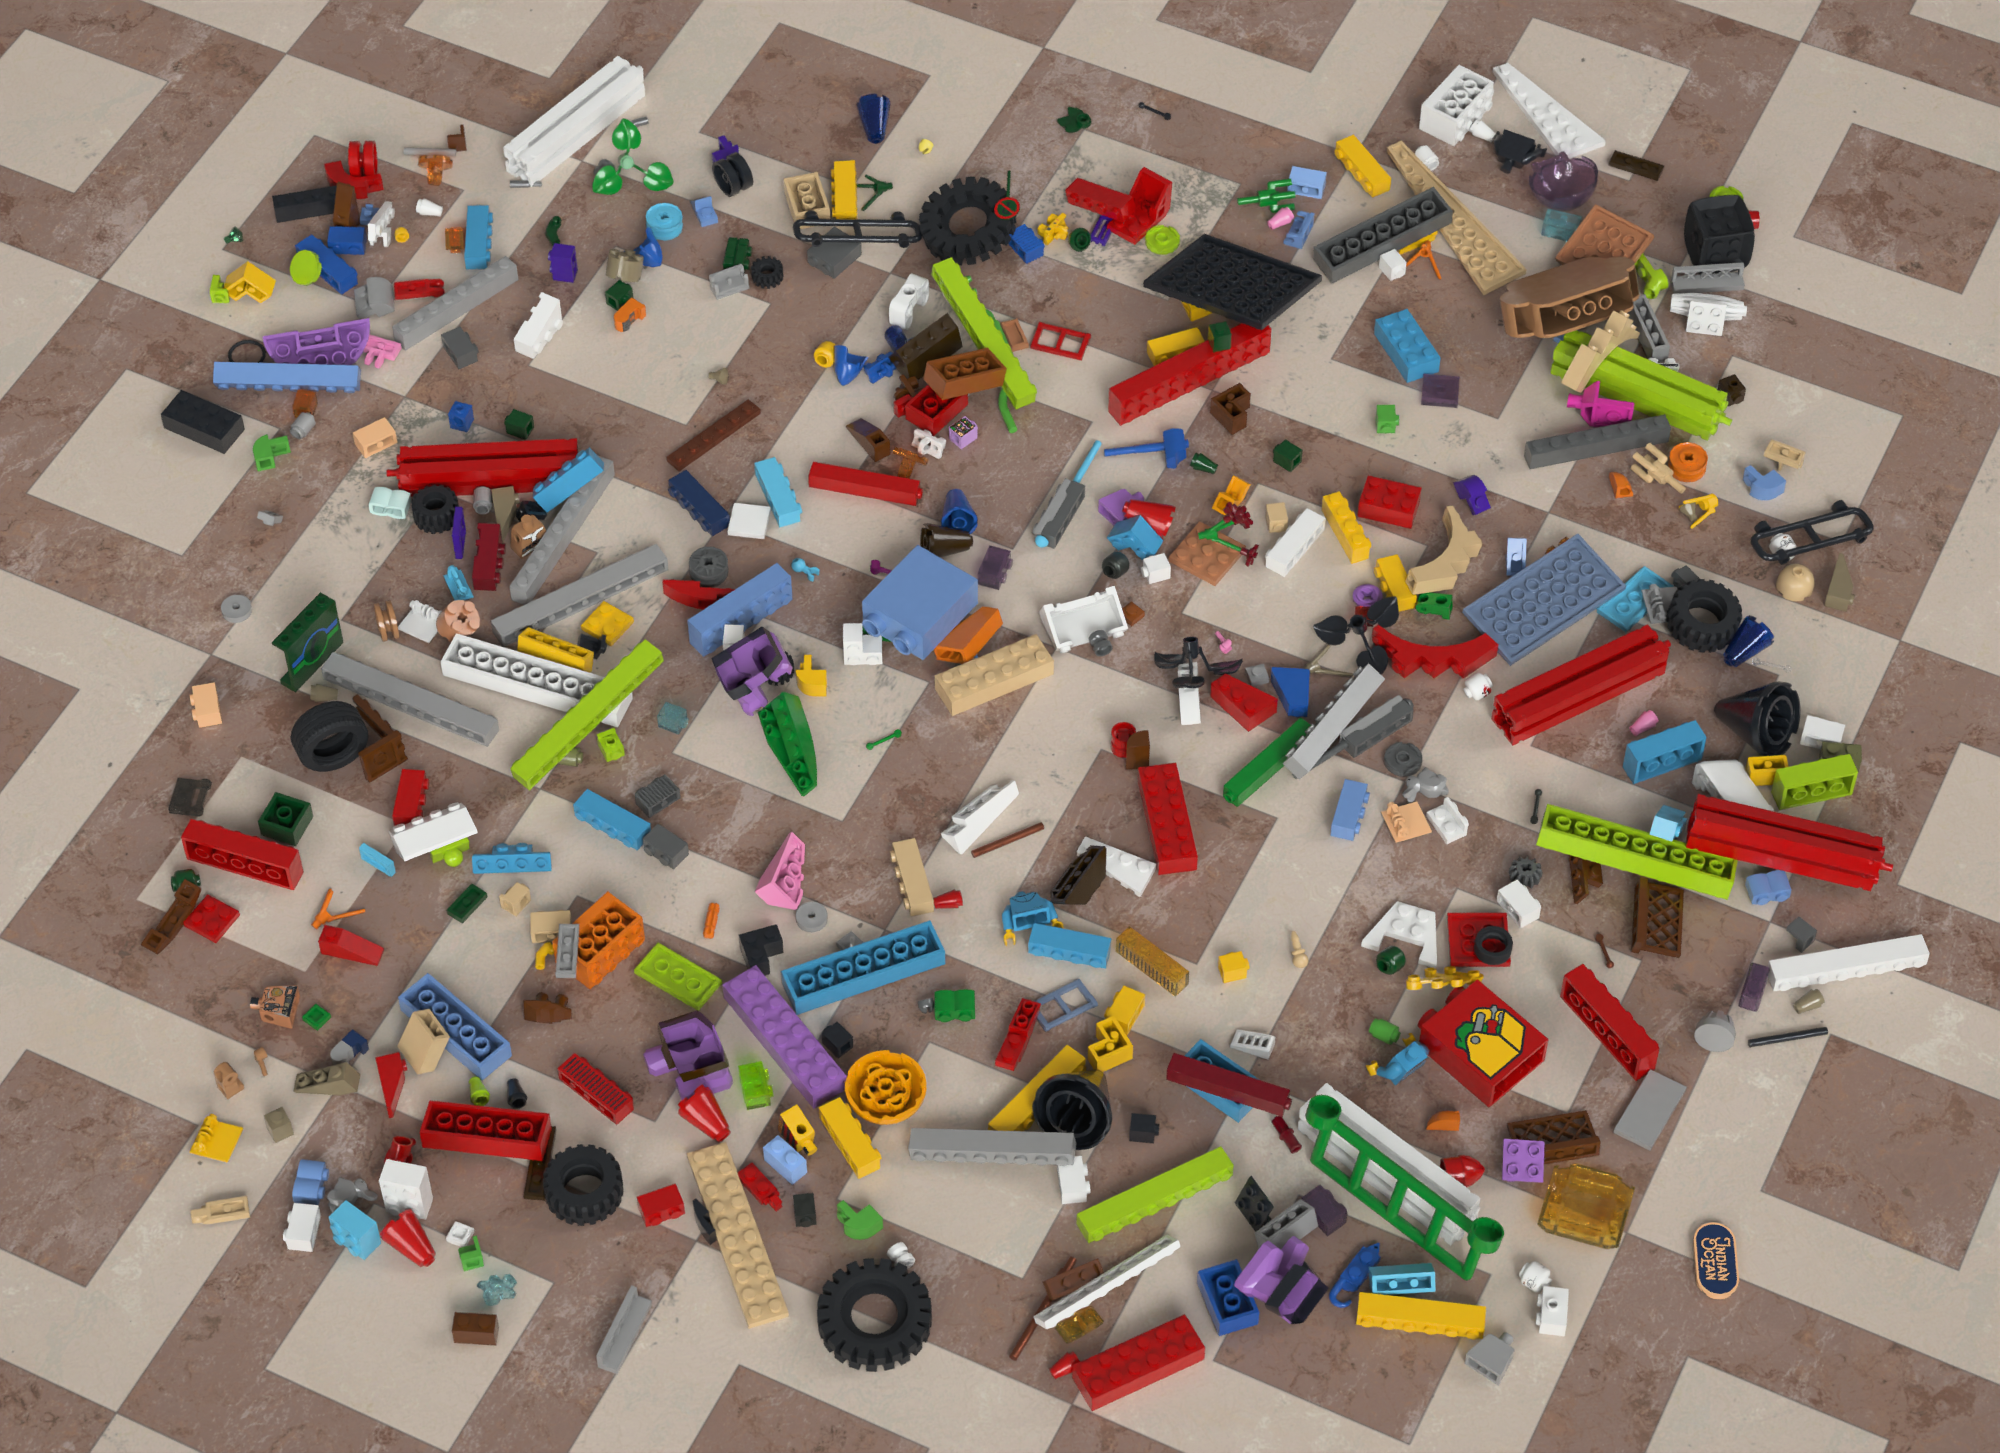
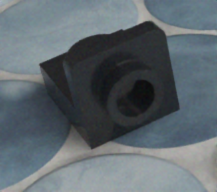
M522 501L516 510V518L519 522H521V518L524 515H534L538 520H545L547 517L546 511L536 501Z

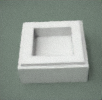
M455 1221L446 1236V1241L460 1247H465L475 1232L474 1228Z

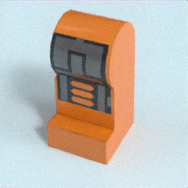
M631 297L614 314L615 329L625 332L629 330L630 325L638 318L643 320L646 317L645 305Z

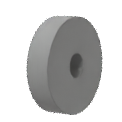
M243 595L227 597L221 604L222 616L225 620L232 623L245 621L252 613L250 600Z
M807 902L802 904L796 911V923L805 932L820 931L827 924V910L820 903Z

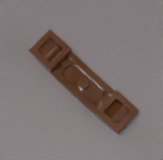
M185 879L174 894L176 899L155 930L151 928L140 945L157 955L164 950L184 926L183 922L193 911L202 889Z

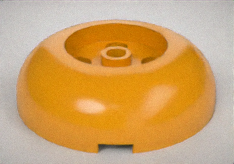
M890 1050L875 1051L864 1055L851 1066L845 1082V1094L850 1107L864 1120L879 1125L897 1124L910 1118L921 1107L926 1095V1077L921 1066L910 1056L903 1053L901 1055L890 1053ZM870 1087H875L876 1091L871 1092Z

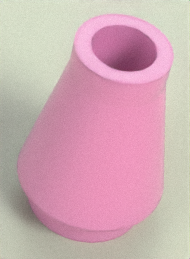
M1288 207L1281 208L1267 221L1269 228L1274 230L1291 223V220L1294 219L1293 213Z
M1644 711L1629 729L1634 736H1637L1656 727L1659 720L1653 711Z

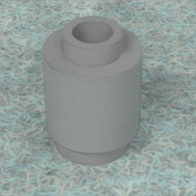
M302 412L291 425L290 433L297 439L306 437L316 424L314 416L308 412Z
M485 486L474 490L473 507L478 514H487L492 508V491Z

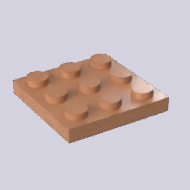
M1199 521L1169 556V562L1216 586L1242 554L1211 539L1199 540L1198 532L1211 528ZM1218 531L1219 539L1240 548H1246L1245 545Z

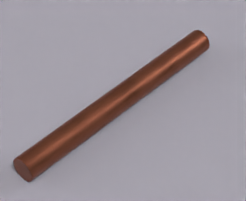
M1040 822L971 851L973 858L1044 830V825Z

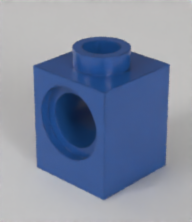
M458 401L454 402L448 413L451 429L468 432L474 421L472 405Z

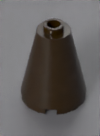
M924 523L925 528L921 529L920 546L938 557L968 551L973 546V536L967 531L931 523Z

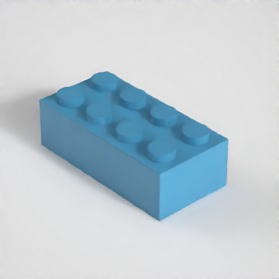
M1408 309L1375 320L1374 335L1407 383L1439 372L1441 357Z
M1694 720L1674 728H1668L1655 735L1651 734L1641 740H1634L1627 744L1623 769L1632 783L1636 784L1702 760L1707 737L1697 721Z
M1202 1039L1185 1055L1195 1060L1258 1079ZM1188 1087L1238 1123L1253 1108Z

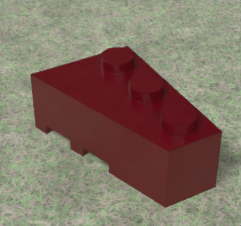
M478 523L479 540H476L478 548L477 554L474 556L473 587L474 590L496 591L497 584L501 583V573L499 571L503 569L504 560L502 554L505 555L506 544L502 540L500 524Z

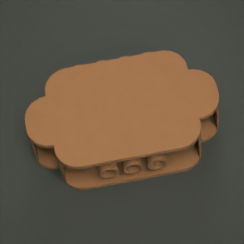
M1586 257L1509 283L1506 286L1507 292L1500 296L1505 333L1509 336L1516 338L1534 335L1540 338L1557 337L1608 320L1613 310L1617 313L1620 310L1625 313L1630 312L1634 308L1633 302L1639 298L1635 262L1627 257L1607 259Z

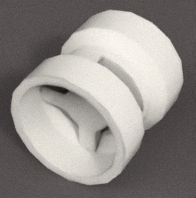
M903 1242L896 1243L887 1251L889 1259L895 1262L894 1266L899 1262L909 1269L915 1262V1258L911 1253L907 1252L908 1248Z

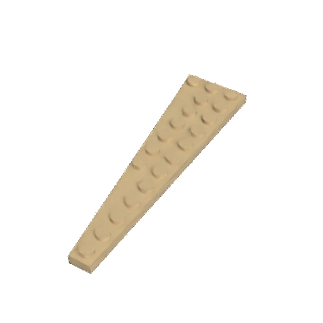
M1402 141L1387 147L1388 155L1415 195L1434 187L1453 210L1452 224L1440 229V232L1483 296L1526 274L1527 269Z

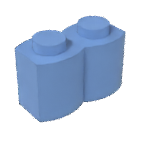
M1776 870L1766 874L1750 875L1746 878L1745 886L1752 904L1765 905L1769 901L1783 902L1790 898L1791 887L1785 871Z
M300 1160L292 1192L295 1203L319 1205L320 1199H324L325 1187L323 1185L324 1181H328L329 1169L326 1168L325 1162Z

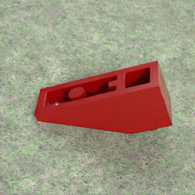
M324 925L318 940L320 951L323 955L378 966L384 952V948L343 928Z
M399 1052L375 1057L389 1118L394 1116L405 1082L404 1071H408L405 1059L401 1060Z

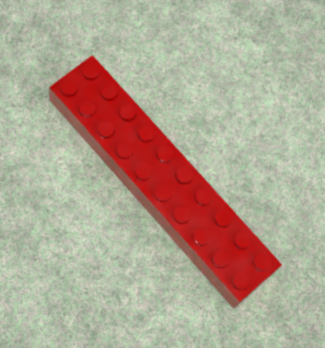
M1241 323L1230 329L1232 334L1231 349L1213 352L1207 340L1110 387L1108 412L1121 426L1156 408H1160L1170 401L1176 400L1186 393L1192 392L1200 386L1221 378L1223 375L1235 371L1259 357L1270 353L1272 328L1267 325L1263 330Z

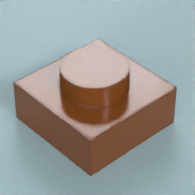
M1132 601L1122 608L1126 623L1131 627L1145 616V611Z

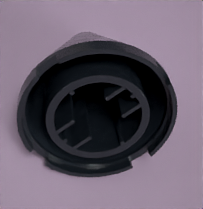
M1775 681L1721 699L1714 707L1716 717L1761 756H1776L1786 753L1792 743L1788 742L1791 734H1797L1801 710L1797 691L1791 689L1792 685L1790 683Z
M1088 1070L1058 1074L1045 1080L1036 1091L1035 1100L1032 1105L1033 1115L1042 1132L1074 1133L1076 1141L1075 1150L1093 1148L1102 1142L1108 1134L1112 1124V1110L1107 1079L1103 1072Z

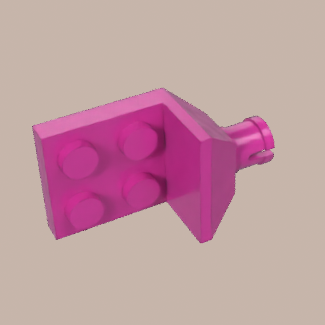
M1596 381L1584 389L1583 395L1572 393L1568 395L1567 408L1581 409L1580 415L1590 427L1599 428L1632 421L1634 403L1598 398L1600 381Z

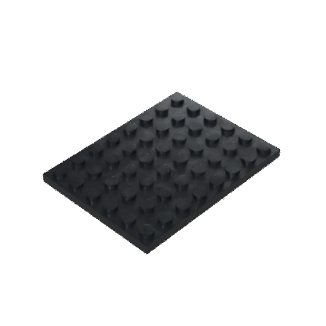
M1203 234L1145 279L1143 287L1263 330L1322 281V275Z

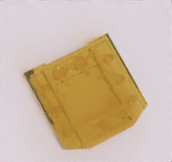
M1570 1164L1566 1168H1558L1559 1165L1554 1166L1537 1225L1546 1233L1607 1250L1619 1247L1635 1187L1632 1185L1631 1188L1627 1186L1617 1174L1580 1164Z

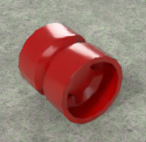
M1119 722L1112 727L1111 751L1117 757L1126 758L1127 741L1131 735L1136 733V729L1132 724Z

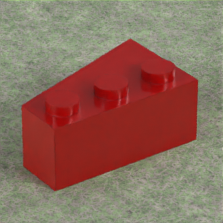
M1226 673L1211 683L1210 697L1248 732L1277 713L1278 698Z

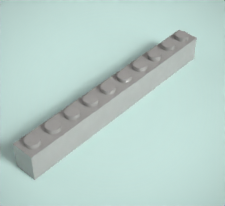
M599 456L604 462V471L569 496L511 583L510 593L512 601L526 605L533 600L615 476L613 461Z
M657 544L646 547L640 552L629 555L625 559L614 562L554 592L547 593L541 598L530 601L526 605L491 620L492 632L502 647L518 641V635L528 627L537 631L542 630L668 571L667 557Z
M333 652L321 667L323 680L486 747L489 746L499 732L498 719L494 716L486 715L475 708L464 706L458 701L454 702L443 695L432 693L426 688L415 686L411 682L398 679L392 674L388 675L377 668L366 666L362 662L349 659L343 654Z

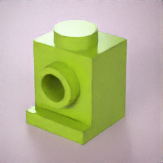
M615 728L597 734L598 747L607 762L625 756L624 746Z

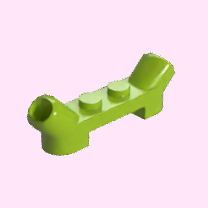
M1642 254L1635 263V268L1638 271L1639 277L1646 283L1643 294L1649 299H1655L1661 290L1668 288V279L1661 268L1654 270L1645 255Z

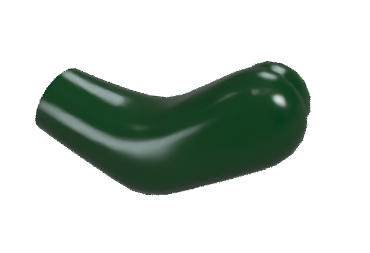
M554 216L550 220L545 231V236L552 246H554V243L560 244L557 231L561 226L562 219L559 216Z

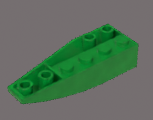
M782 692L758 712V716L768 745L801 796H805L817 787V764L813 739L799 696Z

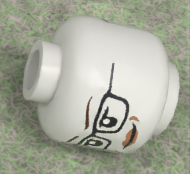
M1783 533L1772 537L1769 545L1772 554L1780 549L1789 550L1797 547L1791 536Z
M1536 1261L1527 1262L1519 1274L1521 1284L1534 1292L1541 1291L1544 1286L1549 1287L1552 1279L1549 1278L1550 1270Z

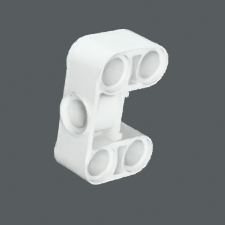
M913 273L909 275L905 284L890 303L889 322L891 325L905 330L909 329L913 320V307L915 304L924 306L927 303L929 297L928 279Z

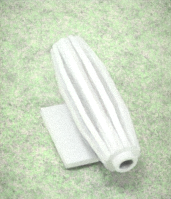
M1675 293L1671 297L1670 311L1688 316L1686 332L1722 336L1724 321L1742 320V316L1746 317L1747 306H1744L1742 301L1725 296L1702 293Z

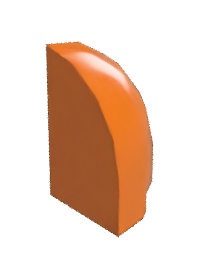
M1610 472L1609 479L1615 498L1632 497L1633 491L1628 479L1618 472Z
M1446 1110L1437 1112L1427 1122L1426 1130L1459 1131V1111Z

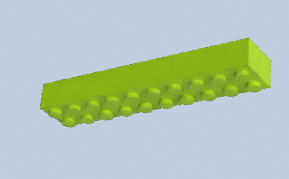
M1551 804L1546 806L1536 843L1537 846L1726 900H1728L1734 884L1738 862L1736 859L1698 851V849L1686 848V843L1681 841H1669L1650 835L1646 831Z

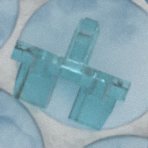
M505 1274L502 1279L496 1275H491L487 1281H479L476 1286L484 1291L483 1299L488 1306H495L501 1299H513L516 1296L513 1288L517 1281L511 1274Z

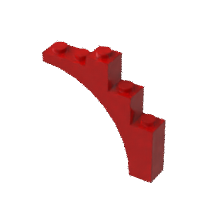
M1379 624L1372 631L1373 643L1384 648L1388 657L1392 658L1391 667L1403 678L1422 667L1426 674L1435 678L1451 667L1454 673L1459 674L1464 679L1495 658L1499 645L1486 633L1461 644L1427 646L1403 640L1389 633Z

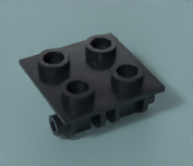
M1250 1176L1237 1197L1235 1204L1256 1232L1271 1221L1269 1214L1274 1206L1254 1178Z

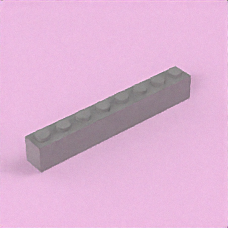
M504 256L392 326L395 342L401 343V347L406 351L518 281L517 265L507 256Z
M1369 663L1364 668L1360 666L1353 673L1355 677L1348 679L1343 685L1345 689H1341L1334 696L1336 700L1334 702L1330 701L1324 708L1326 712H1321L1314 721L1317 723L1315 725L1311 724L1306 729L1305 733L1307 735L1305 737L1301 736L1296 741L1297 747H1292L1286 753L1287 759L1283 762V765L1299 780L1312 769L1385 680Z
M911 1128L908 1150L911 1160L919 1162L931 1160L937 1162L956 1161L958 1163L976 1162L980 1164L992 1162L998 1164L1016 1163L1019 1165L1037 1164L1041 1166L1054 1164L1066 1166L1074 1165L1076 1141L1074 1133Z

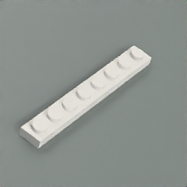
M1165 1235L1033 1316L1036 1324L1045 1329L1056 1326L1059 1321L1072 1316L1074 1312L1082 1307H1087L1095 1299L1105 1296L1108 1291L1121 1286L1129 1278L1139 1275L1142 1270L1155 1265L1165 1256L1173 1254L1175 1250L1181 1247L1179 1240Z

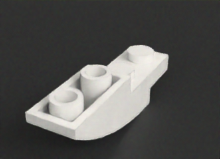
M1193 662V677L1198 676L1197 662ZM1189 663L1179 664L1178 677H1189ZM1179 688L1181 724L1192 725L1201 723L1199 688Z

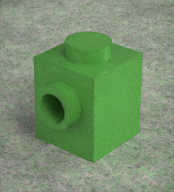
M1377 405L1375 416L1377 433H1395L1396 426H1399V415H1396L1395 405Z

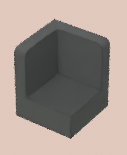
M1799 916L1786 928V931L1798 939L1795 948L1801 953L1815 941L1817 930Z

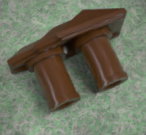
M540 992L536 995L535 1000H523L524 1020L548 1024L571 1020L572 1009L566 1007L568 997L564 994H559L556 996L555 1003L549 1001L546 993Z

